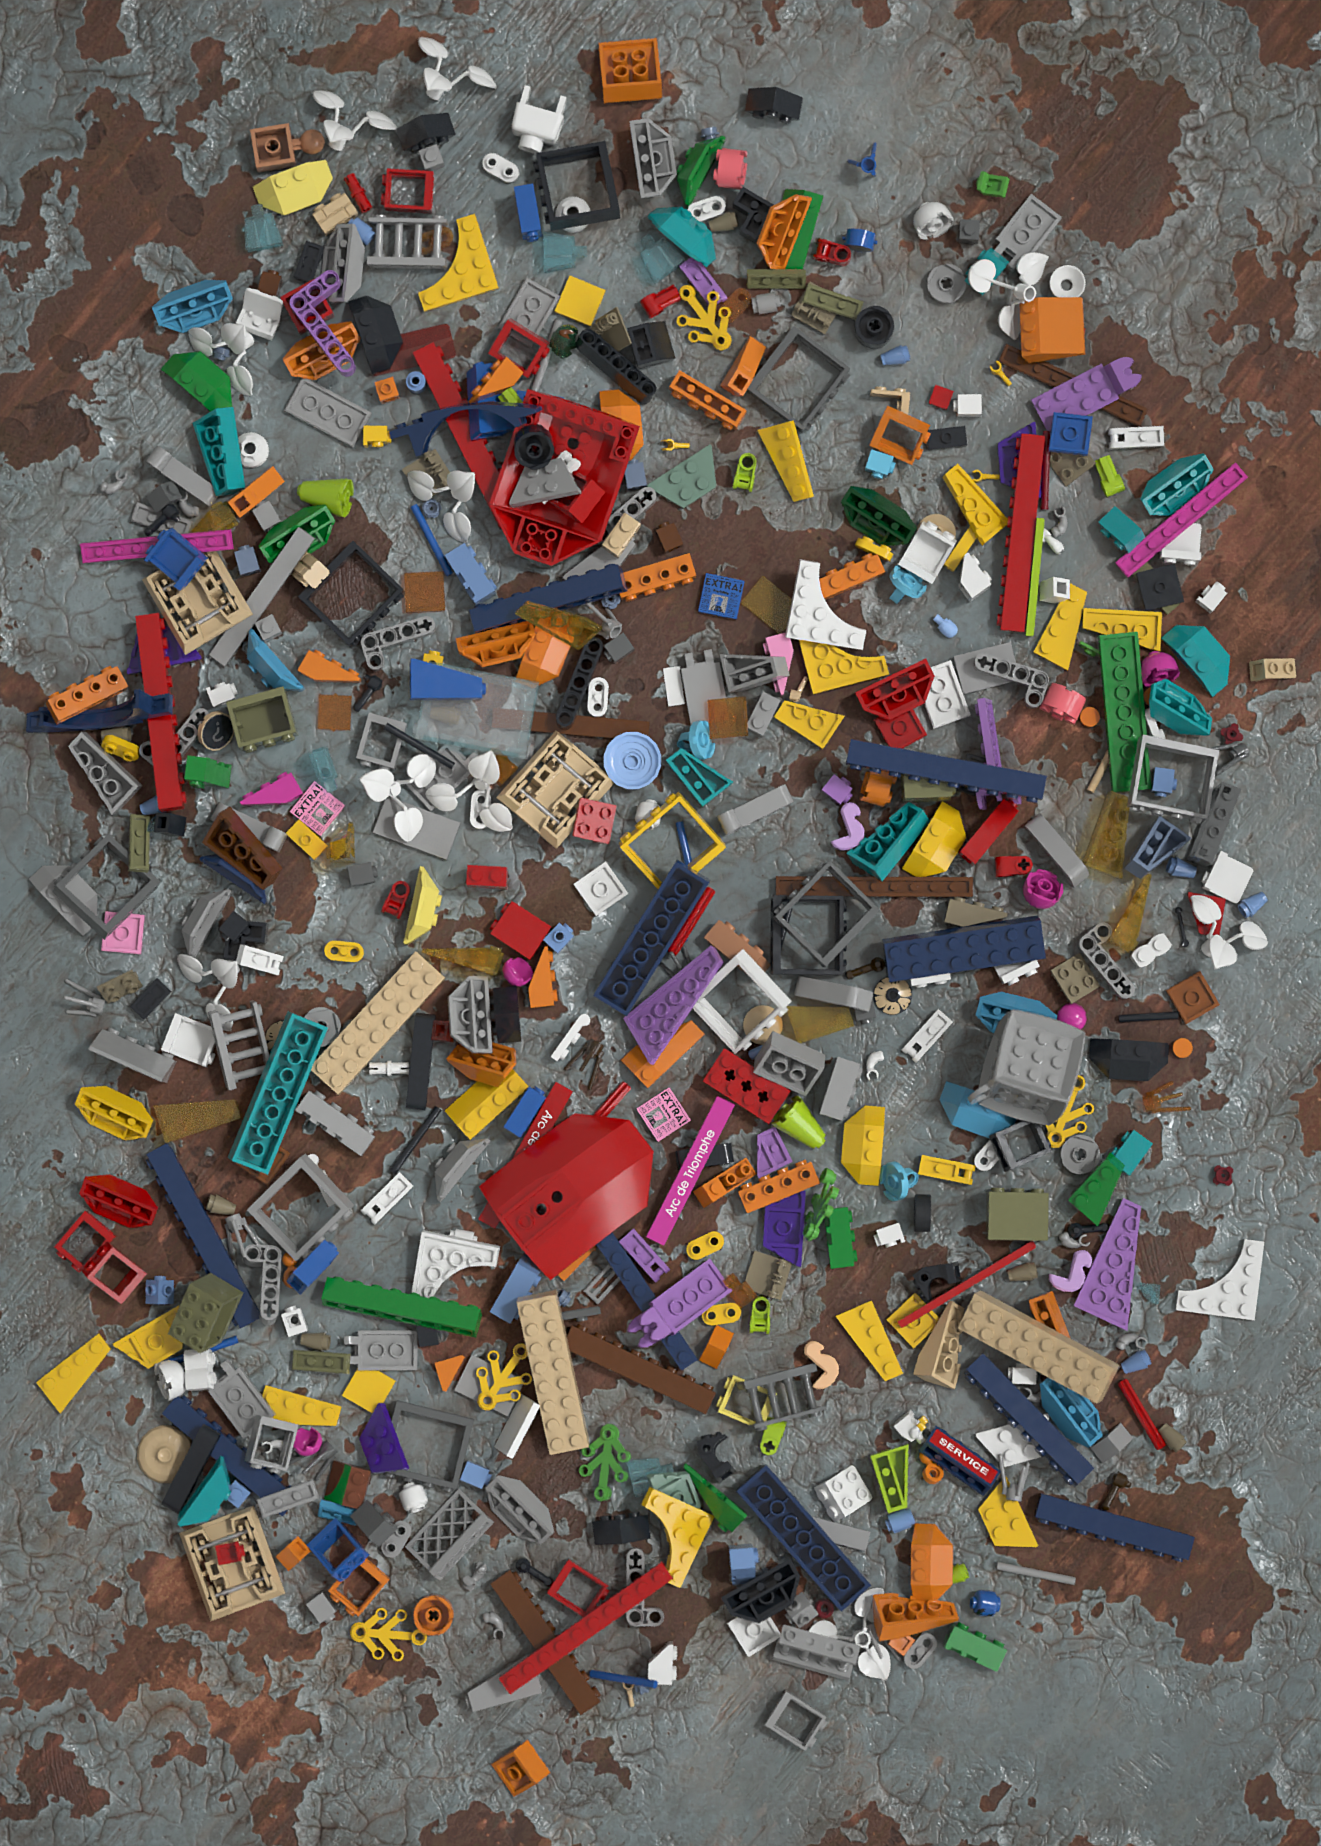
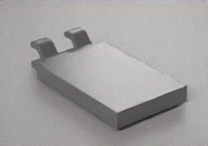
M1031 194L995 241L999 245L995 251L1000 255L1006 252L1013 258L1007 266L1013 272L1019 259L1024 254L1036 252L1062 217Z
M712 649L704 650L705 662L694 663L692 653L685 654L687 668H682L681 673L690 725L699 720L707 721L709 724L730 721L720 662L714 663Z
M462 737L452 746L447 742L437 751L455 762L452 769L435 760V775L427 786L419 788L414 784V781L406 784L430 811H433L436 807L425 795L428 788L435 784L446 783L453 786L455 790L471 775L468 768L469 762L472 758L479 755L473 752L466 758L460 752L467 744Z
M358 1330V1336H344V1346L355 1345V1356H350V1365H358V1371H417V1330Z
M227 1359L220 1364L227 1374L220 1379L216 1375L214 1389H210L208 1392L244 1439L252 1432L256 1414L272 1418L276 1413L243 1369L239 1367L235 1370L231 1361Z

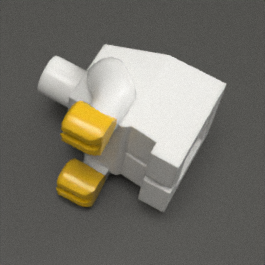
M910 1409L895 1422L894 1427L909 1441L912 1442L916 1439L921 1444L926 1440L922 1432L926 1428L925 1424L928 1420L925 1416H921L916 1420L913 1417V1411Z

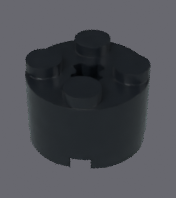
M870 306L862 310L856 318L854 326L856 339L867 348H882L890 341L893 335L894 320L887 309L880 306ZM874 323L877 324L878 328L875 331L871 330V326H873Z
M540 424L527 425L521 428L514 438V452L517 461L522 466L533 470L547 466L554 454L553 439L550 432Z

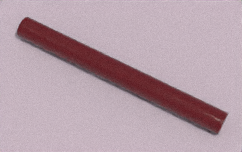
M1043 431L1045 442L1041 473L1040 510H1048L1049 443L1051 431Z

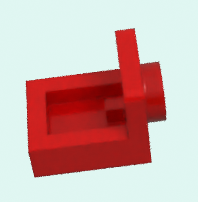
M239 1541L215 1546L219 1565L242 1561V1557L245 1556L244 1545H239Z

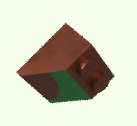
M334 1460L324 1499L358 1509L364 1503L371 1470Z

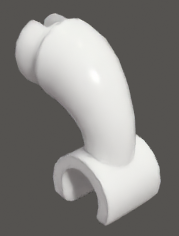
M1044 528L1042 543L1047 542L1055 554H1061V551H1064L1063 544L1053 538L1050 532Z
M874 1051L867 1059L866 1077L868 1080H870L869 1073L872 1071L876 1073V1078L879 1076L878 1072L874 1070V1066L878 1061L884 1060L882 1051Z
M283 1440L264 1442L261 1446L265 1444L270 1445L271 1448L265 1452L266 1454L271 1453L273 1448L281 1451Z

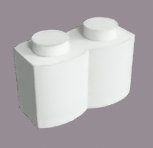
M1164 933L1152 937L1146 945L1135 949L1131 953L1130 959L1137 968H1142L1150 964L1155 957L1166 953L1172 944Z
M211 1349L202 1353H198L195 1350H184L186 1390L214 1389L216 1374L213 1372V1364H215L216 1359Z

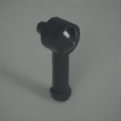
M173 503L166 506L162 511V515L144 530L146 536L150 537L167 520H173L176 523L181 520L178 516L179 510Z
M366 674L363 678L366 681L367 688L353 706L355 712H360L373 692L381 689L383 680L378 676Z
M1104 1222L1098 1226L1095 1224L1081 1226L1078 1223H1072L1068 1226L1067 1232L1069 1236L1077 1238L1083 1233L1107 1232L1109 1225Z
M522 1557L517 1560L516 1568L520 1573H529L547 1587L552 1585L553 1579L532 1567L527 1558Z

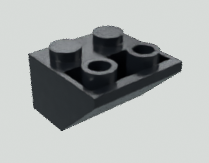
M665 321L649 322L627 328L638 369L676 359Z

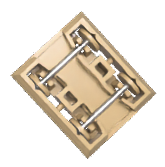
M217 551L202 552L208 557L207 561L186 588L181 591L174 587L175 582L160 569L142 579L185 655L253 615ZM218 571L221 579L216 580L213 573L215 574ZM225 583L229 592L224 593L220 584ZM171 601L174 607L169 609L166 602ZM177 611L187 627L184 626L181 620L177 622L172 613Z
M555 731L496 798L557 849L573 831L576 813L572 818L568 814L574 807L577 809L579 798L584 797L599 801L614 782L594 761L558 731ZM542 761L544 765L538 770L536 766ZM533 771L535 773V776L532 778L528 786L523 790V788L528 783V781L526 780L527 776Z
M254 1505L179 1533L210 1621L285 1594ZM239 1541V1545H244L245 1556L242 1557V1561L224 1565L218 1564L216 1545ZM253 1541H257L259 1551L255 1550ZM201 1551H203L206 1560L205 1566L207 1570L203 1571L200 1561H203ZM260 1555H262L265 1564L263 1566L260 1565L258 1559ZM206 1575H209L210 1580L214 1582L216 1591L213 1585L208 1586L205 1578ZM218 1598H219V1599H220V1602H221V1605H222V1608L217 1610V1608L220 1607V1603H219V1600H218Z

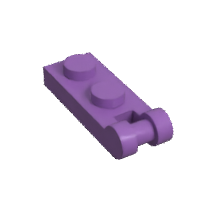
M691 257L679 266L707 305H709L707 294L711 291H717L720 295L717 304L728 299L701 262Z
M632 1229L619 1241L655 1283L660 1280L659 1277L663 1273L670 1271V1268L635 1229ZM656 1262L659 1267L653 1271L650 1267Z

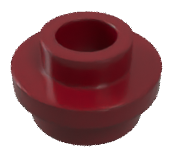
M827 1598L819 1599L815 1604L814 1608L819 1614L817 1616L820 1618H828L834 1612V1605ZM824 1604L828 1606V1610L826 1612H823L820 1609L821 1606Z

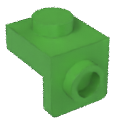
M981 171L976 182L977 190L983 195L1005 198L1009 178L990 175L985 171Z

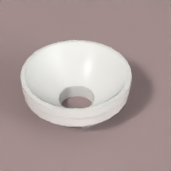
M568 197L557 206L555 217L566 216L567 210L571 207L577 208L579 213L588 212L590 208L581 198ZM587 225L565 228L563 230L575 233L582 231Z
M1070 265L1057 268L1050 278L1051 292L1055 297H1079L1085 289L1083 273L1078 268ZM1064 280L1071 281L1072 289L1069 291L1063 290L1061 282Z
M253 432L245 433L238 437L242 466L256 468L262 465L269 454L266 440L261 435ZM253 443L256 446L253 454H247L244 451L246 444Z

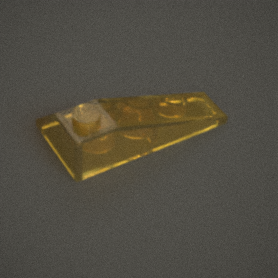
M219 501L211 506L212 509L207 512L190 533L232 529L239 523L227 502L222 503Z
M526 601L515 611V615L577 650H580L602 630L601 625L587 617Z
M349 822L332 839L330 847H326L327 859H330L331 863H355L353 822Z
M1149 873L1145 875L1112 931L1110 938L1106 941L1126 954L1130 950L1133 952L1139 943L1136 939L1139 936L1151 880V874Z
M490 946V949L439 948L422 950L423 954L498 977L505 955L501 953V948Z

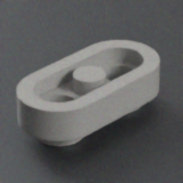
M399 1520L395 1523L397 1528H405V1533L399 1534L397 1529L382 1544V1552L389 1558L399 1555L412 1533L411 1525L405 1520ZM389 1544H393L395 1546L394 1551L388 1550Z
M922 1633L904 1655V1662L909 1668L917 1669L922 1666L937 1646L935 1637L930 1633ZM925 1639L930 1640L929 1646L923 1645ZM913 1654L917 1655L915 1662L910 1660V1656Z

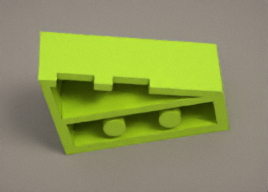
M908 1443L870 1454L888 1513L907 1508Z

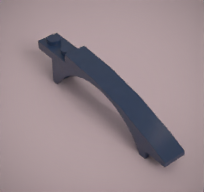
M495 401L457 404L424 412L421 414L422 417L411 420L412 424L406 425L405 422L394 425L395 429L389 431L391 439L409 434L415 456H420L428 451L432 437L440 424L457 411L465 409L490 411L503 417L514 427H518L527 423L525 416L541 411L542 406Z
M136 689L133 696L122 704L103 709L86 710L56 725L47 707H39V711L27 713L26 732L82 731L143 723L144 719L173 714V695L167 693L151 696L140 689Z

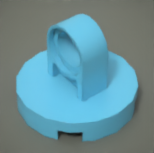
M900 565L895 566L890 572V580L896 587V590L889 599L896 604L899 603L904 595L920 598L925 593L927 587L922 585L923 579L907 569H901Z
M699 720L693 722L689 732L680 734L677 746L687 752L692 751L693 755L700 760L711 758L715 750V743H712L711 736H714L711 725L707 721ZM682 740L689 741L690 744H687V743L683 742Z
M895 1161L886 1163L880 1170V1184H884L886 1189L883 1193L891 1201L904 1199L909 1188L916 1185L919 1179L918 1174L914 1170L903 1168L900 1163ZM912 1174L910 1180H908L907 1176Z

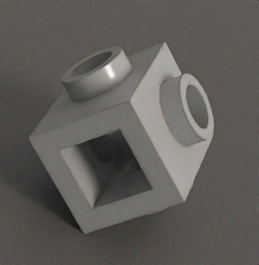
M803 1592L795 1596L794 1604L785 1609L787 1611L785 1614L786 1618L791 1624L795 1622L799 1628L819 1615Z

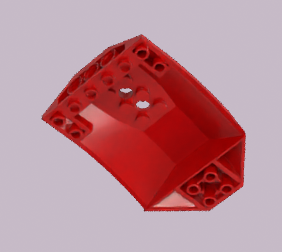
M527 389L523 403L542 406V410L525 416L527 423L515 427L489 505L515 554L553 566L602 541L640 426L568 399ZM533 424L542 425L550 432L553 439L554 454L551 460L557 459L563 451L567 450L571 453L572 458H576L581 463L576 472L592 479L605 491L601 500L595 505L583 523L570 518L548 501L545 504L537 502L518 507H511L509 505V501L525 467L517 461L514 452L515 434L521 428ZM570 438L578 440L579 446L576 449L568 446Z
M574 1113L482 1183L479 1188L498 1219L517 1244L549 1280H552L592 1247L648 1206L654 1150L631 1120ZM555 1191H559L563 1195V1199L559 1203L552 1200V1194ZM541 1203L547 1208L544 1215H540L537 1212V1206Z

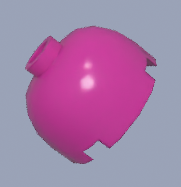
M1150 652L1141 662L1142 684L1144 683L1146 687H1151L1153 683L1163 679H1170L1172 682L1180 674L1175 659L1164 652Z
M1039 869L1036 872L1029 873L1023 885V895L1031 906L1038 909H1048L1054 906L1061 898L1063 884L1062 882L1059 884L1057 881L1058 877L1055 874Z

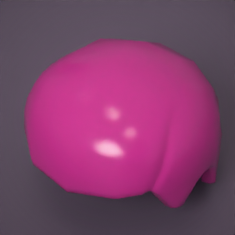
M521 957L513 960L510 958L502 967L504 978L514 986L520 987L527 984L534 975L531 966Z
M1067 1003L1058 1011L1057 1020L1081 1030L1087 1021L1086 1011L1079 1004Z
M312 1427L310 1428L311 1430L303 1428L297 1430L293 1449L301 1456L315 1454L322 1445V1435Z

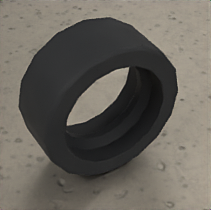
M915 1194L914 1231L930 1232L931 1195Z

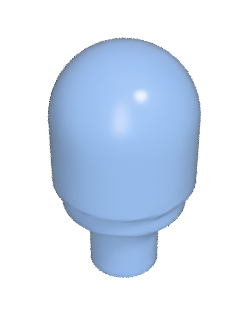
M939 614L934 617L933 620L939 625L937 628L945 637L952 638L957 634L958 628L950 619L945 618L944 620Z

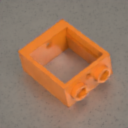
M887 406L869 446L912 465L914 460H919L924 449L920 447L922 443H927L931 435L928 432L930 425ZM890 419L921 433L913 451L882 437Z
M367 1558L360 1566L380 1583L360 1607L356 1606L337 1590V1587L342 1582L337 1580L328 1590L331 1593L329 1596L337 1603L341 1601L346 1606L344 1609L352 1616L356 1614L359 1617L390 1579Z

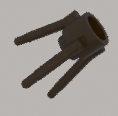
M590 1039L589 1043L585 1042L581 1050L568 1062L564 1070H568L585 1052L587 1056L579 1069L582 1072L590 1058L595 1059L597 1056L588 1089L591 1090L601 1058L604 1055L602 1051L604 1046Z

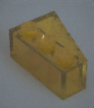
M786 1006L789 1009L787 1014L796 1042L804 1043L854 1027L849 1007Z

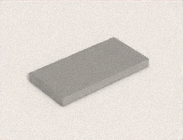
M301 378L284 410L352 448L356 445L363 432V427L366 426L372 415L366 409L305 378Z
M388 796L384 801L373 833L447 860L461 823L402 802L407 807V810L412 807L416 808L423 817L420 831L411 841L407 842L398 835L394 827V816L398 811H403V808Z

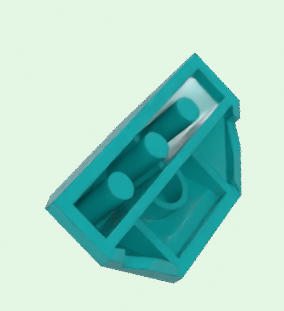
M683 207L656 208L647 216L660 232L690 257L702 262L705 267H708L715 261L716 254L712 232L703 222H699L693 217L689 210Z
M1204 453L1179 458L1147 482L1140 500L1150 515L1172 516L1206 487L1210 474H1212L1214 469Z
M1176 625L1161 638L1211 697H1214L1228 684L1230 655L1205 626Z
M1163 679L1151 685L1149 698L1150 717L1179 734L1210 735L1212 717L1206 713L1202 704L1193 694L1168 679Z
M220 1456L217 1462L178 1514L177 1525L180 1527L209 1521L212 1515L215 1516L218 1513L222 1501H226L231 1494L230 1480L224 1457Z

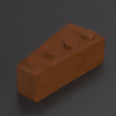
M231 806L218 814L202 841L204 845L262 890L272 885L283 869Z

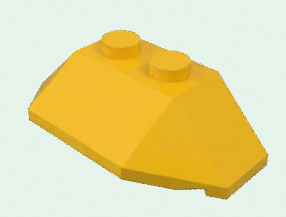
M943 801L941 802L904 864L903 870L915 877H927L947 871L966 839L958 810Z
M107 1086L81 1087L75 1102V1106L80 1109L89 1124L123 1140L146 1138L153 1123V1119L141 1102Z
M865 1105L844 1123L841 1164L858 1184L879 1185L885 1107Z

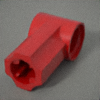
M673 284L656 294L647 295L639 302L650 319L662 313L665 308L682 300Z

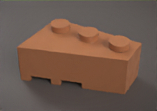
M718 920L704 938L708 943L729 960L744 949L764 972L770 967V963L763 957L764 952L756 945L754 947L749 945L748 942L750 940L742 933L737 935L734 932L735 928L727 921L724 924ZM737 965V967L741 971L745 972L739 965Z

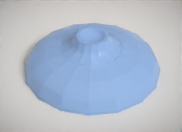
M625 732L616 736L608 744L604 753V768L608 777L616 785L625 789H640L649 785L657 777L661 768V753L657 744L649 736L639 732Z

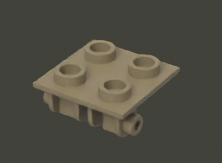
M811 281L809 282V284H811V285L818 286V285L812 283ZM804 291L791 316L826 334L836 314L804 304L802 302L805 294Z
M618 307L595 320L596 323L590 326L591 330L601 335L618 352L632 343Z
M436 449L425 452L424 456L402 469L407 478L408 473L413 470L427 473L434 480V489L448 486L447 476L450 471Z
M1050 452V466L1066 487L1096 464L1089 453L1088 456Z
M1080 953L1050 970L1051 976H1054L1058 983L1057 986H1060L1061 991L1064 992L1067 998V1002L1069 1001L1070 1004L1100 987Z
M130 970L97 986V989L109 1004L120 1000L121 997L127 994L137 992L143 985L136 971Z
M754 1251L743 1289L781 1300L792 1263Z

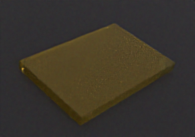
M762 576L741 601V604L774 629L777 634H781L787 627L792 599L767 580L766 577Z

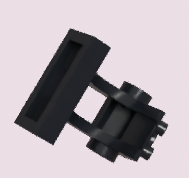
M958 1261L927 1266L913 1275L915 1287L918 1290H922L923 1293L920 1295L922 1298L926 1297L927 1300L932 1299L931 1283L935 1278L942 1277L948 1281V1284L962 1281ZM925 1274L928 1275V1280L924 1278Z
M716 1432L714 1437L712 1434L702 1436L701 1440L697 1441L699 1455L714 1477L721 1483L735 1473L736 1470L728 1461L722 1462L717 1459L716 1448L728 1437L721 1432Z

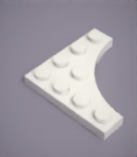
M800 559L785 637L863 650L866 630L852 626L838 618L829 608L823 597L819 581L820 563Z
M423 1230L412 1292L421 1295V1297H434L441 1284L461 1269L470 1266L496 1267L500 1246Z
M1244 1239L1240 1255L1228 1274L1205 1288L1189 1291L1178 1290L1175 1310L1255 1320L1264 1242Z

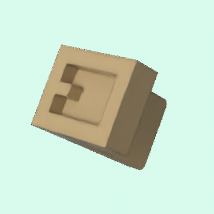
M886 387L871 389L870 396L901 399V401H897V410L908 415L910 392H906V389L895 388L894 391H887Z
M1294 658L1261 659L1249 662L1251 681L1296 678Z

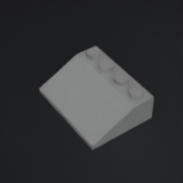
M110 1027L108 1030L102 1029L88 1049L165 1083L168 1082L177 1062L173 1060V1055L164 1051L162 1054L155 1052V1047L146 1043L144 1046L136 1044L137 1039L128 1035L126 1038L118 1036L120 1032Z

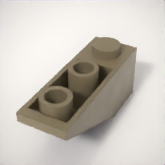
M954 897V900L950 899L948 902L943 923L965 927L1004 919L1008 913H1004V909L992 906V909L984 908L985 904L973 901L972 905L965 903L966 899Z

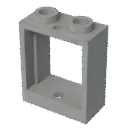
M369 713L356 759L360 760L359 764L371 767V764L379 766L378 769L395 770L403 744L401 739L397 738L391 762L363 755L372 723L385 727L388 722L406 733L408 724Z
M256 1414L245 1461L249 1462L250 1467L262 1469V1466L269 1467L268 1471L279 1474L281 1470L287 1471L299 1425ZM262 1425L286 1430L278 1464L254 1458Z
M785 1690L765 1721V1726L806 1751L807 1747L812 1748L817 1739L814 1736L818 1730L822 1731L827 1721L825 1720V1714ZM790 1699L818 1717L804 1741L799 1740L775 1724Z

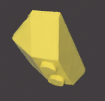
M326 160L308 162L269 176L255 185L253 189L261 207L285 216L320 203L333 177Z
M422 866L419 867L403 944L406 945L429 932L432 926H436L438 915L435 914L436 906L440 907L442 895H439L440 891Z

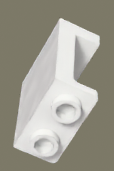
M923 521L898 565L933 584L957 540L954 539L955 536L947 531H944V533L937 529L938 526L930 521L925 523Z
M175 1013L161 1050L207 1067L208 1064L211 1065L215 1058L213 1050L216 1044L212 1028Z

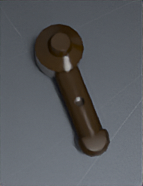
M875 957L867 965L846 971V978L849 980L854 979V977L870 971L881 972L885 968V961L880 957Z
M1119 1471L1113 1475L1112 1487L1101 1506L1102 1510H1109L1119 1488H1130L1132 1483L1128 1481L1127 1475Z

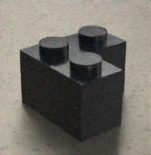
M778 87L748 88L745 112L751 113L752 117L757 119H763L764 116L779 118V121L782 123H791V121L800 119L803 97Z
M449 113L420 115L396 129L402 150L411 151L412 153L419 152V150L423 149V146L432 145L435 142L438 145L449 142V138L456 135Z
M742 187L733 202L732 208L747 216L739 234L756 244L769 209L774 204L745 187Z
M247 921L250 925L237 942L225 940L223 958L226 960H236L240 944L247 946V942L267 944L268 923Z
M517 986L493 988V996H490V1006L494 1008V1010H491V1021L496 1023L492 1024L493 1036H497L498 1044L521 1042Z
M630 1512L628 1517L625 1514L614 1515V1518L611 1515L600 1516V1520L592 1521L595 1545L624 1544L651 1539L648 1515H640L639 1512Z

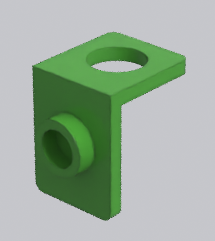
M1080 641L1078 646L1084 648L1086 654L1095 657V655L1100 657L1099 650Z

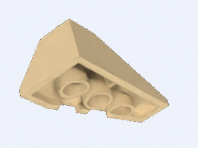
M949 1301L921 1350L913 1374L924 1381L955 1389L961 1365L958 1364V1352L962 1350V1345H959V1334L963 1331L958 1329L964 1316V1308Z

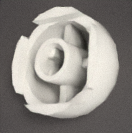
M925 202L915 213L913 225L918 236L921 239L928 240L927 236L933 235L936 238L950 229L952 226L950 222L951 220L954 221V218L942 203Z
M166 1360L154 1365L155 1375L159 1374V1381L157 1383L165 1399H168V1401L173 1400L186 1391L185 1368L180 1363Z

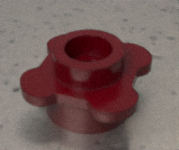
M1233 723L1230 727L1221 729L1220 733L1225 739V744L1243 740V734L1239 732L1238 724Z
M1220 1165L1215 1166L1214 1184L1231 1185L1233 1168L1230 1166L1227 1168Z

